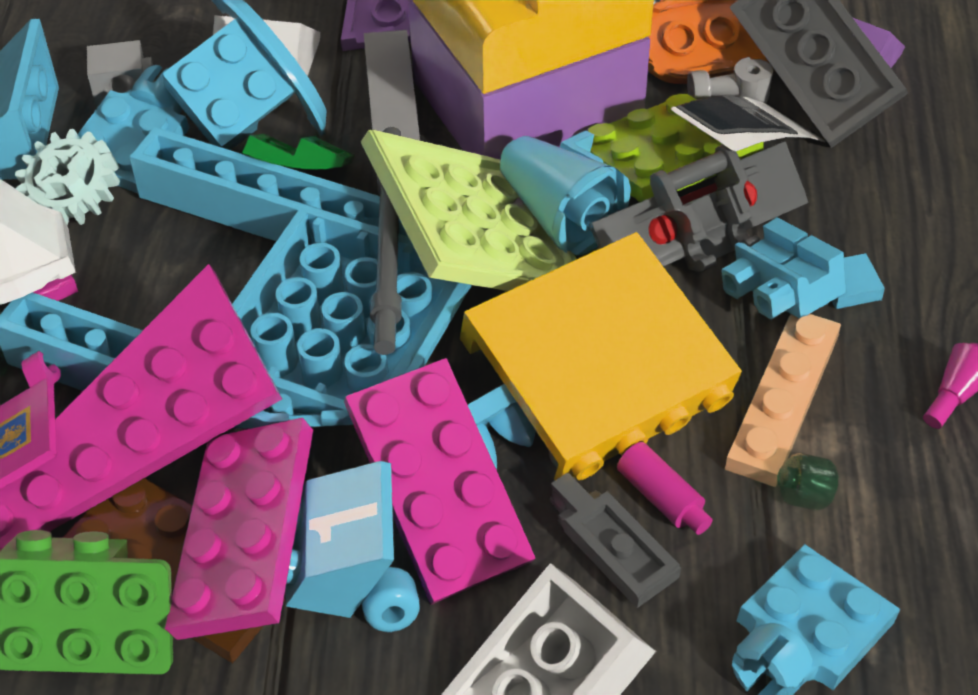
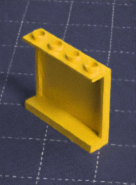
M637 232L464 311L460 340L470 354L480 349L483 351L558 462L554 480H557L567 472L572 477H576L577 480H584L595 474L603 466L604 461L618 454L622 456L634 444L639 442L647 443L649 438L662 431L666 435L673 434L683 428L693 415L705 409L708 413L721 409L734 397L732 391L742 372Z

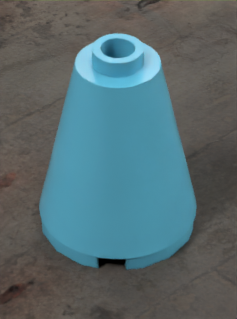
M522 136L511 141L502 151L500 162L502 175L554 244L566 253L571 251L575 255H584L596 249L598 246L589 223L613 214L618 210L625 209L629 205L631 193L629 180L615 167L530 136Z

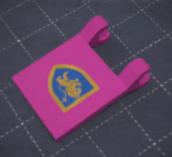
M40 350L24 359L21 363L23 373L30 388L0 405V489L57 456L54 383L60 379L61 372L55 364L48 367L45 365L43 360L44 354Z

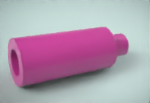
M645 442L634 444L622 455L618 462L617 470L677 528L688 525L697 535H700L710 527L713 519L703 510L705 499Z

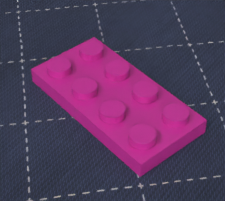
M447 358L345 397L344 404L370 464L378 461L391 463L393 518L430 605L529 564L536 559Z
M303 417L219 435L207 442L172 594L170 612L168 613L165 629L175 639L181 640L280 622L313 429Z

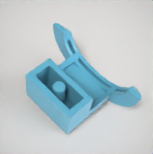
M212 0L222 14L227 13L234 20L162 73L164 87L212 145L228 150L233 149L257 130L258 122L294 94L297 95L304 107L307 119L321 136L324 135L327 114L324 103L308 76L281 40L243 0Z

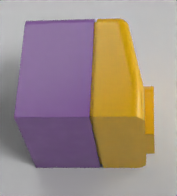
M408 0L413 81L463 151L501 159L505 146L522 136H530L560 147L562 141L585 130L588 131L590 127L596 124H609L627 117L628 113L633 110L645 109L650 38L648 36H651L654 0Z

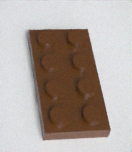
M143 478L90 508L62 538H73L79 533L96 531L107 533L109 539L127 540L128 558L161 559L170 565L173 594L192 505ZM286 588L283 602L286 600ZM263 626L193 637L191 639L233 664Z

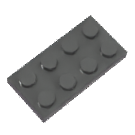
M738 0L729 7L831 148L908 94L905 86L840 0Z

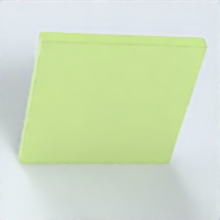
M368 130L362 139L361 144L429 278L510 291L577 260L571 251L566 253L554 244L502 175L500 171L501 159L377 130Z

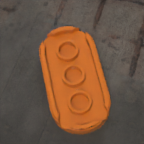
M661 0L653 5L651 36H648L650 38L648 71L660 80L673 84H687L689 71L705 70L710 78L734 74L736 63L743 58L750 57V60L761 59L767 62L768 60L729 8L738 0Z

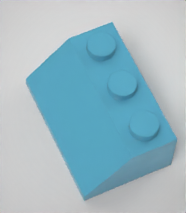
M30 19L0 51L1 180L17 179L15 176L16 171L27 169L26 164L21 158L23 155L35 156L38 151L35 149L34 143L39 141L45 146L47 145L59 85L40 19Z

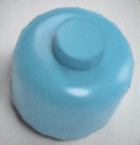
M388 567L361 603L365 620L371 627L382 632L400 631L408 627L417 618L420 610L419 597L413 578L408 572L397 567Z

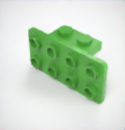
M30 530L17 534L0 551V670L123 674L166 673L173 663V636L165 629L172 601L170 565L161 559L128 558L127 540L109 539V535L104 532H83L75 535L73 538H52L51 533L44 530Z

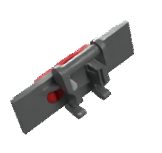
M786 141L741 160L736 151L729 149L725 145H720L715 149L714 154L668 173L663 170L653 173L650 176L653 197L591 222L589 226L598 249L637 232L662 266L684 258L689 270L703 272L717 265L716 258L735 251L736 243H744L751 247L760 241L757 235L750 236L746 230L809 202ZM717 174V177L713 178L715 183L682 197L678 196L676 190Z

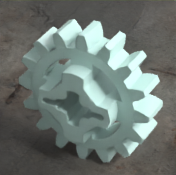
M74 129L68 131L66 139H60L56 132L51 133L50 144L45 146L39 141L34 143L35 149L38 151L35 156L23 155L21 159L26 164L27 169L16 171L15 176L21 184L15 189L37 204L61 212L66 224H68L69 218L74 217L82 225L85 223V213L88 211L97 216L102 213L98 206L101 200L113 201L114 197L108 190V187L120 184V180L114 173L119 169V165L103 140L97 142L91 132L87 131L81 139Z

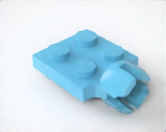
M160 65L146 68L131 90L125 93L110 90L78 133L81 139L87 131L91 132L97 142L103 140L119 165V169L114 172L120 180L118 186L138 193L129 157L153 127L182 136L190 128L186 116L180 115L183 109L164 87L162 73L153 82L162 69Z
M804 544L741 606L736 621L743 625L750 634L737 646V652L734 654L732 668L735 677L748 692L764 674L769 676L772 681L758 695H793L805 682L811 680L821 682L831 690H834L894 624L900 608Z

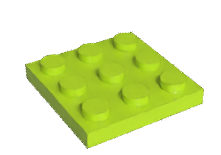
M689 94L673 95L662 104L648 109L633 110L625 118L609 124H596L588 129V132L594 134L590 153L601 158L604 164L615 167L629 180L630 195L639 202L654 196L650 185V176L660 170L666 173L714 154L715 149L723 144L671 110L672 107L697 100ZM760 142L736 152L741 160L764 150V144ZM714 174V175H712V176H709V177H707V178H704V179H702V180H700V181H697V182H695V183H693V184H690V185H688V186H686V187H683V188H681V189H678V190H676V191L682 190V189H684V188H687V187H689V186H692V185H694V184H697V183H699V182H702V181H704V180H707V179H709V178H712V177H714V176H717V174Z

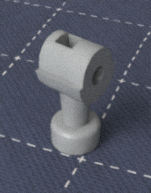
M747 57L736 63L734 74L710 78L705 70L689 71L687 91L690 96L697 100L711 98V96H738L767 103L770 95L773 67L767 61L761 59L750 60V57Z

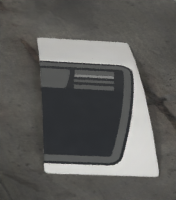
M718 96L694 100L671 108L673 112L733 151H738L760 142L785 137H809L825 142L766 103L748 97Z

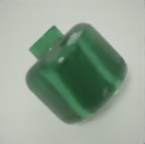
M797 453L792 455L785 462L784 466L780 468L777 482L780 487L781 496L786 503L799 508L820 511L832 503L837 493L839 476L837 468L831 460L806 453Z

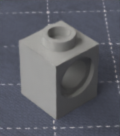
M140 40L87 46V75L96 108L110 90L118 93H125L131 90L144 70L153 66L152 57L144 58Z

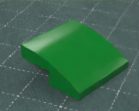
M267 134L250 135L242 152L275 165L300 169L342 167L351 164L355 157L354 154L315 136L301 138L298 147L295 148Z

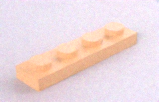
M790 314L729 451L725 470L773 487L777 486L839 336L840 323L812 314L801 318Z

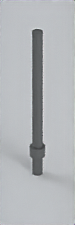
M387 127L383 130L385 133L401 136V131L396 127ZM380 182L376 292L371 296L370 319L375 323L374 350L379 354L388 355L395 351L396 324L401 320L402 298L397 293L399 217Z

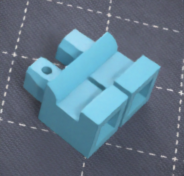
M778 217L763 226L764 238L753 246L749 247L744 243H736V261L721 271L725 293L738 299L746 293L753 291L754 305L759 313L769 319H773L784 311L797 318L807 316L846 293L844 252L812 235L808 237V233Z

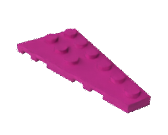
M209 264L55 419L57 456L0 489V551L17 534L30 530L52 531L282 400L276 385L219 278Z

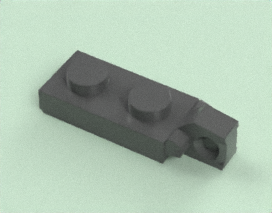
M568 472L551 483L552 497H550V502L560 513L557 521L564 529V532L636 608H639L679 579L681 572L680 564L608 491L601 494L594 490L589 494Z

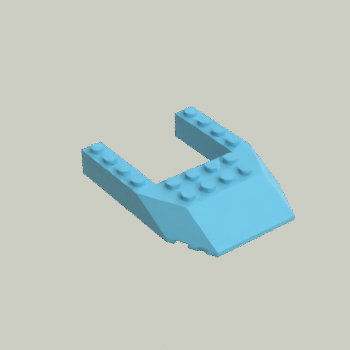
M153 127L129 157L140 198L276 241L232 305L276 385L282 400L233 428H256L302 417L310 427L353 425L344 404L345 397L424 367L472 286L429 278L399 219L397 293L402 298L401 320L396 324L395 351L388 355L379 354L374 350L375 323L370 319L371 296L376 292L380 196ZM33 292L11 301L0 314V346L7 364L22 369V361L40 350L44 354L43 360L47 367L55 364L60 369L61 377L56 382L84 391L143 331Z

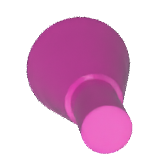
M958 343L953 346L938 390L939 395L923 416L924 421L929 426L941 429L956 406H960L978 392V343Z

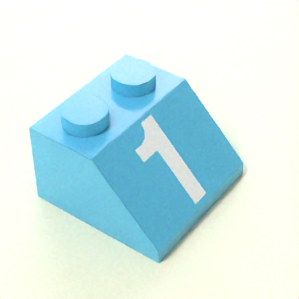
M378 461L310 479L303 485L286 582L285 606L351 618L394 561L391 463Z

